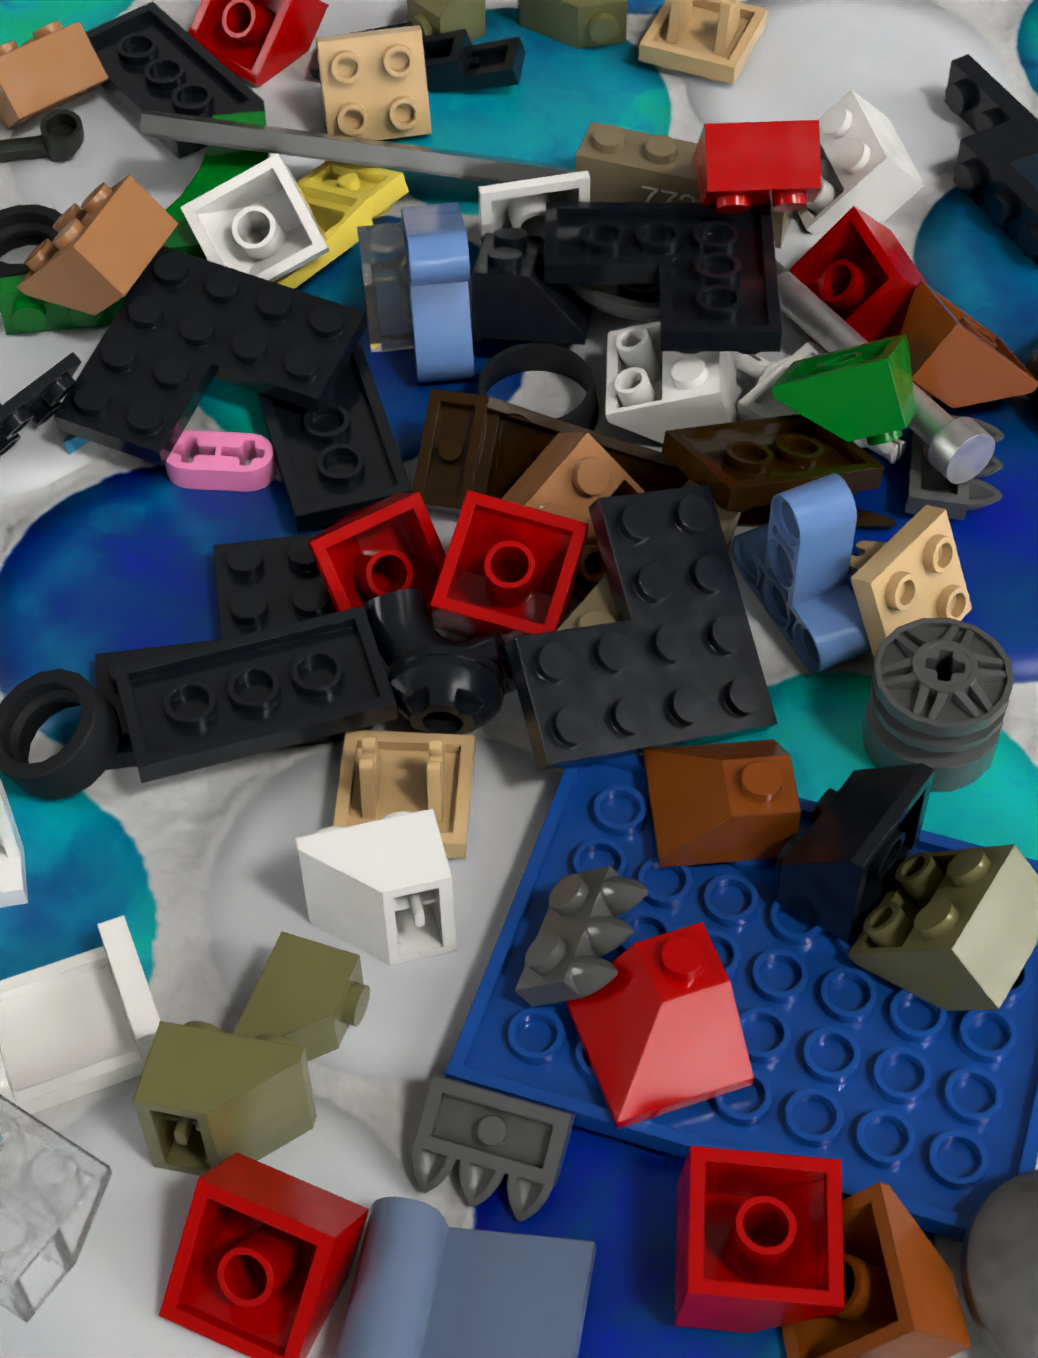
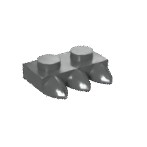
M950 415V416H951L952 418H954V419H957V418H960V417H961V416ZM972 418L994 438L995 444L1004 439V434L993 425ZM909 429L904 513L917 514L925 505L946 509L949 519L964 521L967 511L983 509L1002 499V493L980 480L1003 469V463L992 455L986 467L974 478L961 484L951 483L930 464L928 460L930 446L914 431Z
M610 865L561 877L550 894V906L538 935L526 952V964L515 992L531 1006L536 1007L583 998L607 985L617 976L618 971L611 962L600 958V956L616 949L633 934L634 931L631 926L624 920L616 918V916L625 913L643 900L649 892L646 886L640 881L621 876Z
M433 1074L412 1148L411 1159L416 1182L421 1192L427 1193L442 1183L452 1171L456 1160H460L459 1176L461 1188L469 1206L475 1207L490 1197L500 1185L504 1174H508L507 1190L509 1202L518 1221L522 1222L534 1215L543 1206L553 1187L557 1186L576 1114L440 1074Z

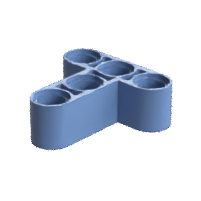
M458 202L401 207L417 383L473 379L474 357L468 281H470L469 249L466 227Z
M835 473L774 495L771 502L769 523L734 536L732 542L734 558L743 578L804 666L813 674L823 672L872 652L856 597L847 586L857 522L855 500L845 480Z

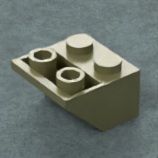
M1015 844L911 854L898 867L895 873L896 879L878 907L865 919L863 931L849 951V957L856 965L945 1011L999 1010L1038 943V874Z
M164 1021L159 1022L133 1098L154 1167L198 1176L204 1175L236 1152L258 1161L313 1129L317 1117L304 1047L295 1046L291 1041L272 1034H261L251 1038L224 1033L218 1027L202 1021H189L184 1025Z

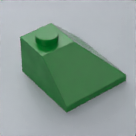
M904 333L794 361L771 386L773 397L775 400L847 442L866 438L867 445H879L896 440L903 435L901 429H906L916 414L907 334Z

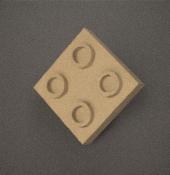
M666 0L639 44V61L658 65L664 69H674L706 77L712 81L734 84L766 27L768 9L741 3L740 0Z
M420 25L315 37L327 134L371 140L432 134L423 38Z
M925 505L888 542L863 540L856 544L859 556L851 555L848 573L853 575L850 579L874 660L881 642L897 627L921 618H951L961 621L972 609L946 509Z
M371 730L345 732L333 826L348 827L381 820L395 812L407 811L413 813L433 808L446 857L466 859L476 754L475 735Z

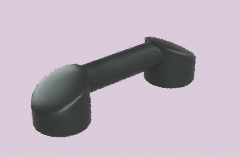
M57 110L49 113L41 121V136L0 140V161L48 156L52 161L58 162L68 159L76 153L84 141L85 134L81 118L69 110Z

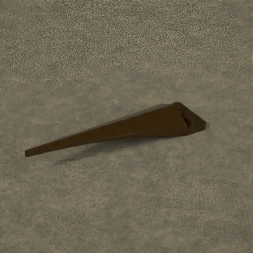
M431 388L412 492H420L427 511L456 515L460 514L467 490L502 499L556 435L567 432H588L645 492L682 488L689 478L662 452L540 414L491 396ZM771 504L752 507L749 511L741 512L737 526L760 527L768 524ZM856 508L857 522L855 529L890 530L896 527V522L889 516Z

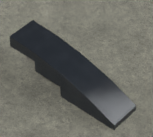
M412 21L358 32L407 27L414 25ZM466 29L422 37L428 92L471 91L519 85L526 54L520 36L472 45ZM316 49L310 71L313 78L320 79Z

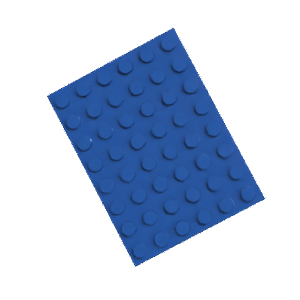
M633 754L567 766L455 1046L445 1076L575 1113L573 1123L575 1126L684 1159L687 1157L690 1146L842 1160V1200L878 1182L888 1184L923 1231L963 1242L972 1216L987 1196L1015 1176L1035 1170L1038 1157V943L999 1010L945 1011L853 962L848 953L863 931L864 921L850 941L846 943L776 902L780 881V873L774 869L777 858L659 868L643 756ZM798 797L801 815L797 836L803 838L813 825L811 824V817L818 802ZM921 830L918 846L913 854L984 846ZM1026 858L1038 874V861ZM608 865L621 876L640 881L649 892L633 908L616 916V918L628 923L634 932L623 944L611 952L600 956V958L613 962L636 942L703 922L731 982L754 1076L753 1085L617 1129L567 1010V1001L533 1007L515 992L526 964V952L538 935L550 906V894L561 877ZM889 886V887L887 888V890L884 892V894H883L882 897L879 899V901L876 903V905H875L874 908L871 910V912H872L875 908L878 907V905L880 904V902H881L882 899L884 898L885 894H886L887 891L889 890L890 886Z

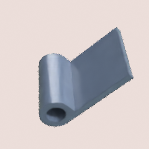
M404 1197L377 1199L371 1206L335 1358H578L597 1249L595 1241L449 1227L440 1211L424 1202Z

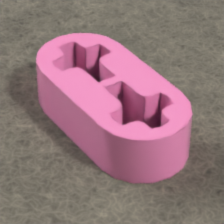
M183 431L165 462L169 480L176 486L186 489L238 492L258 491L267 487L276 475L272 444L265 437L253 433ZM190 457H194L192 462H188ZM247 460H252L251 465H246Z

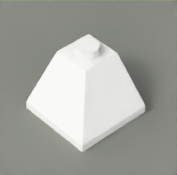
M278 153L180 207L208 261L272 282L330 251L318 222L294 176Z
M588 170L478 187L480 249L485 234L494 233V231L501 228H519L525 230L529 236H541L545 240L546 202H590V175Z

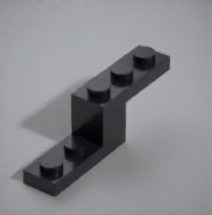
M969 54L951 60L944 102L953 113L957 114L976 132V134L960 139L953 181L962 193L968 195L988 215L993 224L999 226L1020 247L1025 256L1031 258L1038 265V119Z

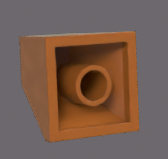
M922 280L914 288L900 333L907 334L913 383L931 399L935 396L952 409L1030 394L1036 390L1038 380L1002 338Z
M775 739L643 750L659 868L776 859L786 842L793 835L798 834L801 809L791 757Z
M878 1182L842 1200L845 1308L842 1313L781 1326L787 1358H948L971 1348L953 1272L890 1185Z

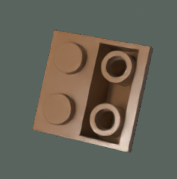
M60 20L45 25L33 32L34 38L23 43L21 47H18L15 40L0 45V122L7 129L94 91L109 79L80 21L64 28Z
M130 175L111 188L103 182L83 201L81 208L75 203L57 219L53 228L58 232V235L52 242L49 239L44 240L27 257L24 263L30 270L18 284L17 288L27 296L91 315H97L127 294L179 223Z
M567 432L556 435L502 497V500L589 524L572 595L582 602L606 575L588 507L598 498L643 493L645 491L588 432Z

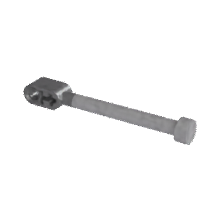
M773 231L774 249H775V233H774V231ZM776 260L780 309L827 353L868 343L867 340ZM913 383L916 414L908 427L930 446L928 450L930 464L951 483L961 484L971 480L989 463L995 450L994 438L970 417L952 418Z

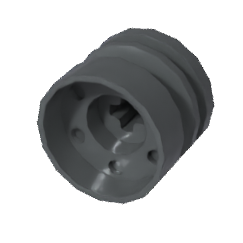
M921 618L897 627L881 642L874 660L873 676L869 686L870 695L866 703L862 724L864 749L876 768L923 763L935 769L930 792H951L972 784L990 768L997 748L1003 719L1014 684L1011 660L995 638L969 623L951 618Z

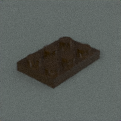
M801 414L665 431L662 453L682 470L687 478L693 480L698 486L709 484L716 504L731 512H746L752 507L770 505L774 495L832 473L840 475L845 480L851 493L879 489L884 471L882 464L853 441L847 442Z

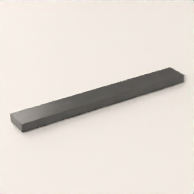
M146 109L141 113L139 133L145 137L278 153L281 155L494 183H507L574 173L566 165Z

